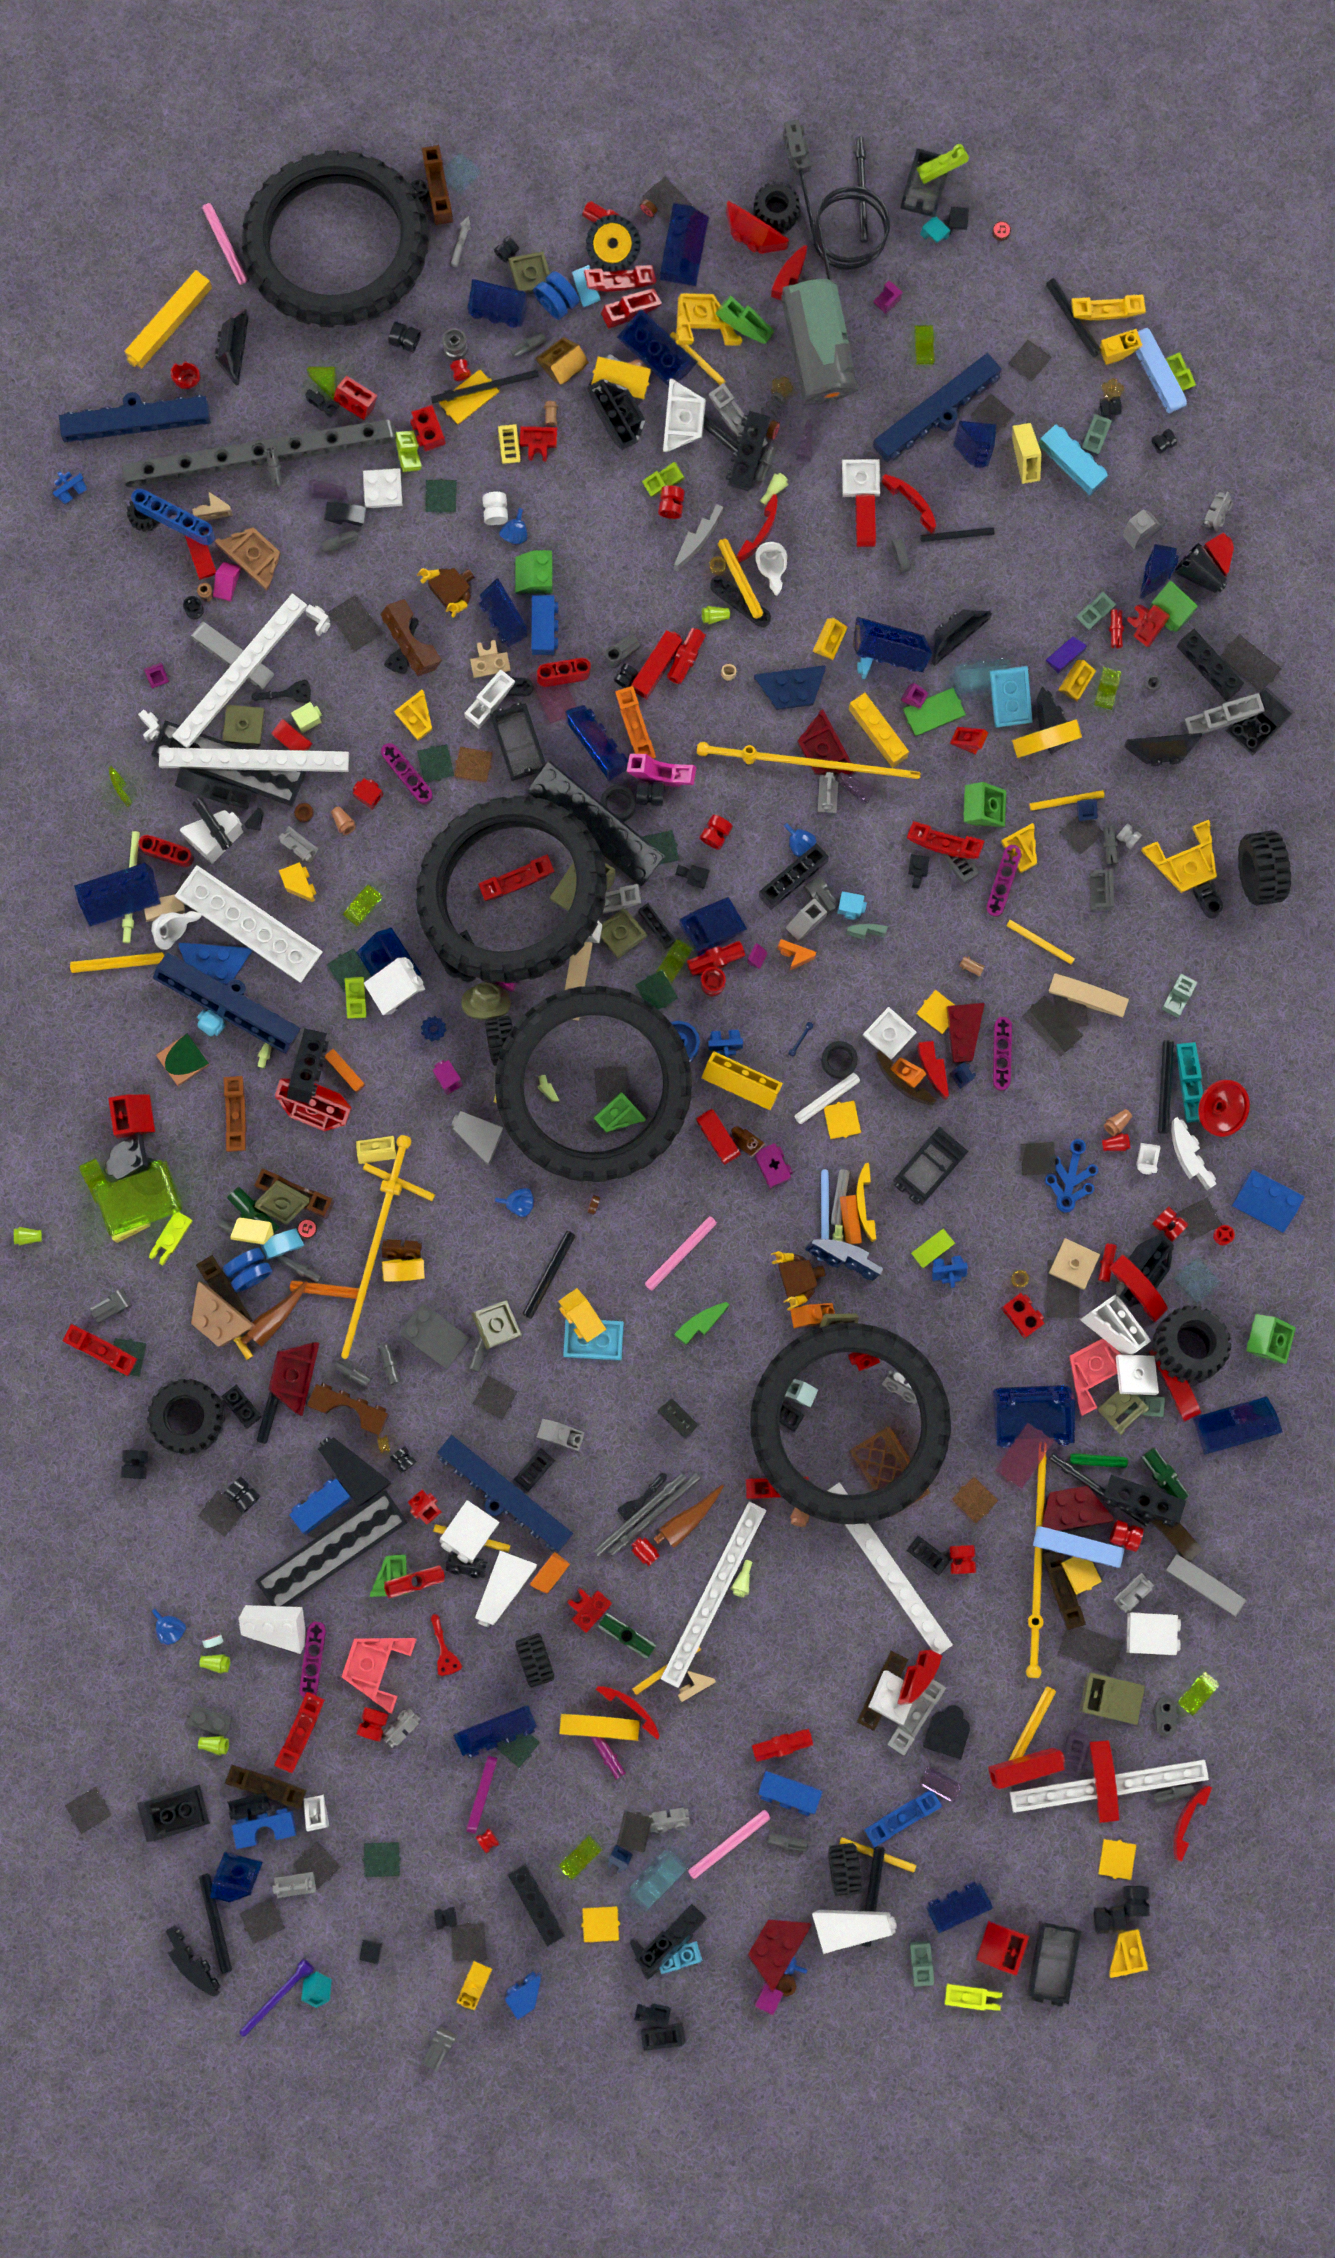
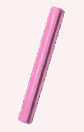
M212 204L204 205L203 211L240 285L248 281L247 276Z
M708 1217L645 1282V1286L651 1291L654 1290L708 1234L717 1222L712 1217Z
M763 1810L691 1867L688 1870L690 1876L696 1879L770 1820L771 1817L767 1811Z

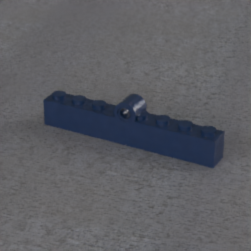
M986 353L875 438L873 447L886 462L891 459L894 461L901 455V451L905 448L907 450L910 449L919 437L921 439L926 437L932 427H939L943 431L952 430L957 420V408L970 403L975 394H982L988 384H995L1000 379L1002 368L989 353Z
M130 392L124 396L123 405L117 408L103 407L100 410L86 409L78 413L65 412L63 415H59L61 437L65 443L211 424L209 402L206 396L195 395L192 398L186 399L178 397L170 401L158 400L155 403L142 402L137 393Z
M166 953L156 967L153 976L154 980L205 1009L211 1010L221 1018L279 1051L287 1054L296 1041L301 1028L244 996L246 987L242 981L233 979L227 985L222 984L169 953Z
M452 1434L438 1450L437 1454L440 1455L438 1459L443 1464L448 1466L450 1463L455 1467L453 1472L459 1477L463 1478L466 1476L470 1480L469 1485L476 1490L481 1488L485 1492L483 1495L487 1498L485 1510L489 1515L496 1517L500 1516L503 1512L506 1515L509 1513L513 1514L516 1517L514 1521L522 1528L525 1525L531 1529L529 1533L537 1540L540 1537L545 1540V1546L552 1552L555 1550L560 1552L574 1534ZM493 1502L499 1503V1509L496 1511H492L490 1508Z

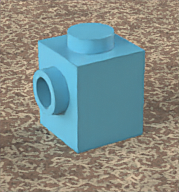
M842 891L837 914L845 915V918L855 920L856 917L860 918L861 913H865L867 902H863L864 896Z

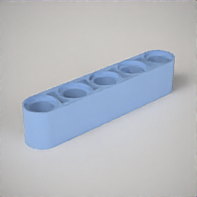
M1148 328L1138 331L1142 347L1136 350L1135 353L1139 360H1142L1141 364L1147 375L1150 376L1149 379L1156 392H1159L1157 394L1164 407H1167L1166 411L1171 413L1186 406V397L1152 333Z
M1037 1526L1033 1542L1035 1547L1108 1566L1111 1565L1116 1568H1121L1125 1550L1121 1547Z

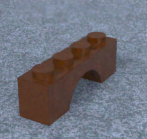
M440 146L421 148L435 225L452 223V209Z
M403 599L386 605L380 614L382 620L389 628L392 637L400 646L401 652L406 656L417 676L436 670L442 659L433 645L423 644L411 634L409 621L414 614L406 600Z
M261 1169L254 1184L256 1189L266 1192L278 1180L309 1198V1203L303 1208L304 1210L325 1219L328 1218L335 1203L332 1198L294 1184L268 1170Z
M322 1383L321 1386L315 1385L307 1404L308 1407L324 1414H328L333 1408L338 1406L351 1407L358 1413L363 1430L381 1436L389 1414L386 1413V1408L378 1405L375 1408L368 1406V1401L359 1397L357 1401L351 1399V1394L342 1390L339 1393L332 1391L333 1387Z

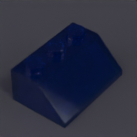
M472 279L468 313L473 318H486L492 323H506L507 326L512 328L522 327L527 311L526 292Z
M959 421L953 446L970 465H974L976 468L989 466L995 446L997 424Z
M1159 544L1154 545L1145 564L1139 598H1145L1165 585L1167 579L1171 578L1175 566L1178 564L1179 555H1176L1177 548Z
M498 578L495 579L479 595L481 601L479 606L483 612L487 611L490 616L488 621L492 628L496 627L499 631L497 636L501 643H506L507 647H510L527 637L526 624Z
M392 927L376 932L356 952L372 977L397 958L404 957L411 961L415 973L418 976L421 975L418 967Z
M970 1882L964 1885L965 1889L958 1892L956 1889L946 1894L947 1897L942 1900L935 1898L928 1902L929 1906L925 1908L934 1929L938 1933H942L994 1909L981 1883Z

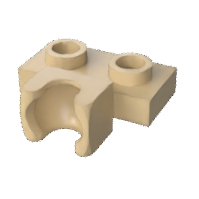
M495 640L491 641V648L489 650H484L482 644L477 643L479 658L470 659L474 678L494 675L500 670L503 672L511 671L507 652L498 654Z

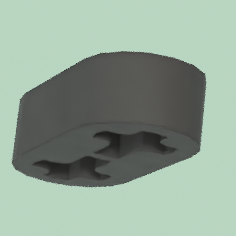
M902 538L891 540L900 573L910 571V562Z

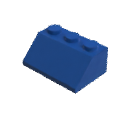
M1251 1170L1241 1186L1232 1207L1284 1233L1305 1196L1255 1170Z

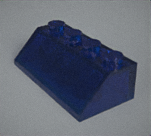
M673 203L660 270V280L690 286H696L709 216L692 206Z
M642 309L638 311L617 336L627 348L668 386L670 379L678 382L698 363L684 347L677 345L676 340Z
M857 616L852 645L859 657L872 658L879 663H890L894 667L901 666L912 672H924L932 656L931 649L924 635Z
M581 705L565 711L566 723L608 781H611L627 770L628 759L623 753L620 754L616 749L618 746L615 741L607 737L605 727L601 723L598 724L594 719L596 716L591 708L587 709L585 705Z
M146 863L74 885L79 906L90 927L161 904L153 869Z
M1267 1396L1193 1417L1204 1455L1283 1433L1278 1415Z
M530 1704L455 1733L453 1736L462 1756L467 1755L469 1759L479 1755L478 1750L486 1748L489 1751L498 1747V1742L504 1740L506 1744L516 1740V1735L523 1733L524 1736L535 1732L534 1728L538 1726Z

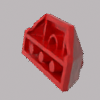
M728 200L726 213L730 233L735 241L745 243L752 252H759L760 254L787 250L789 246V239Z
M281 1078L279 1080L275 1098L279 1100L290 1118L324 1132L346 1125L352 1107L340 1093L318 1085L315 1097L311 1096L310 1103L288 1099L287 1093L290 1079Z

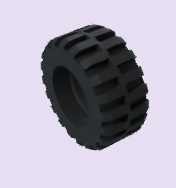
M1272 830L1246 834L1240 840L1238 847V869L1245 896L1248 897V901L1256 906L1283 902L1288 897V894H1290L1291 865L1282 836Z
M1190 1305L1184 1306L1182 1309L1177 1308L1156 1328L1157 1332L1153 1336L1155 1343L1152 1345V1348L1157 1353L1154 1356L1156 1361L1161 1363L1159 1367L1163 1371L1166 1369L1169 1372L1168 1376L1171 1378L1175 1376L1177 1381L1182 1383L1187 1380V1383L1194 1384L1197 1381L1201 1383L1208 1378L1210 1379L1225 1365L1230 1356L1229 1351L1232 1344L1228 1342L1231 1337L1230 1333L1225 1331L1227 1326L1225 1323L1221 1324L1219 1321L1220 1317L1218 1315L1213 1316L1211 1310L1207 1308L1204 1311L1201 1310V1306H1194L1192 1309ZM1189 1330L1199 1335L1206 1346V1357L1204 1359H1194L1187 1356L1178 1345V1331Z
M193 1379L171 1381L167 1383V1386L161 1387L158 1390V1394L154 1395L151 1399V1406H148L149 1417H147V1423L150 1425V1433L155 1437L157 1443L172 1452L184 1455L200 1453L201 1450L208 1449L211 1443H215L219 1433H222V1424L225 1422V1416L223 1415L224 1406L214 1390L202 1382ZM185 1398L196 1400L204 1411L202 1426L198 1431L190 1435L176 1433L168 1422V1414L173 1404Z

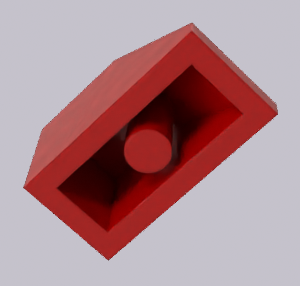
M1223 532L1205 543L1204 549L1226 577L1230 569L1234 544L1232 539Z

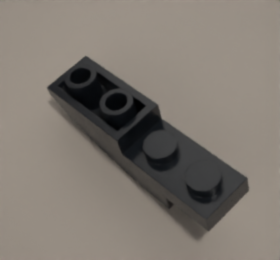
M184 768L179 769L175 783L176 787L226 805L230 804L248 810L253 791Z
M691 1904L665 1932L662 1931L641 1952L635 1961L648 1974H651L674 1956L694 1936L693 1933L706 1921V1916Z
M174 1925L167 1929L166 1933L174 1947L173 1950L168 1952V1955L175 1966L194 1986L213 1997L217 1996L220 1993L218 1989L221 1987L215 1977H211L209 1973L211 1967L206 1959L203 1960L202 1957L195 1961L193 1960L194 1952L189 1945H185L183 1941L185 1935L180 1927L177 1928Z

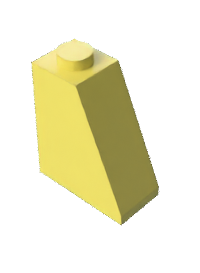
M1027 423L1013 426L1012 441L1022 484L1040 481L1041 451L1032 425Z

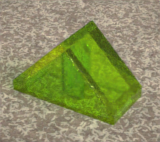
M309 366L306 369L308 376L333 400L337 387L336 368Z

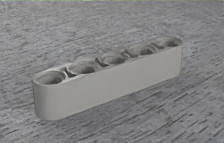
M201 622L190 636L211 654L215 653L214 656L222 662L229 664V667L243 652L241 648L205 622ZM260 663L247 680L256 686L259 685L258 688L263 690L273 678L274 673Z

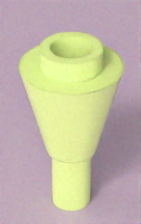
M774 473L767 492L760 502L766 505L773 494H778L788 486V479L781 473L778 475Z
M745 1560L742 1571L730 1588L733 1594L739 1597L749 1595V1572L752 1566V1562L749 1560Z

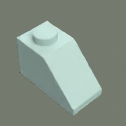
M794 1379L786 1392L785 1398L811 1408L818 1389L806 1382Z

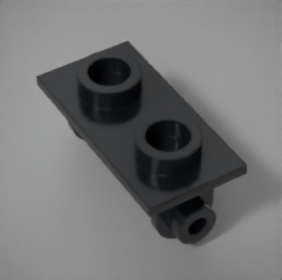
M458 1554L448 1555L446 1571H449L451 1574H465L473 1579L485 1577L487 1562L484 1559L475 1558L472 1564H466L457 1558Z
M267 1792L227 1802L230 1809V1819L235 1821L239 1818L247 1817L249 1814L267 1813L271 1809Z

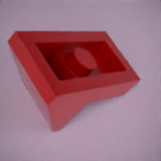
M957 727L950 744L976 754L978 749H982L988 732L985 729Z

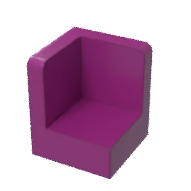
M888 280L884 284L883 292L874 299V304L887 314L901 300L902 291Z
M764 1982L754 2005L774 2015L783 1992L775 1989L772 1993L767 1983Z

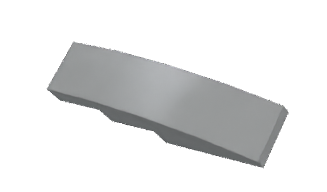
M716 504L710 520L702 518L696 534L688 531L674 564L675 571L678 572L704 546L723 514V506Z
M1257 693L1223 703L1222 706L1185 718L1184 721L1189 734L1201 732L1204 734L1242 721L1265 710L1260 695Z
M1176 1554L1166 1570L1235 1617L1246 1602L1243 1597L1178 1554Z

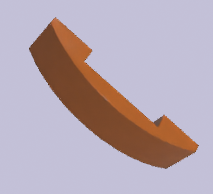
M243 1076L223 1077L226 1107V1152L246 1151V1109Z

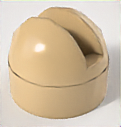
M726 664L722 667L721 675L723 679L731 681L735 678L736 667L734 665Z

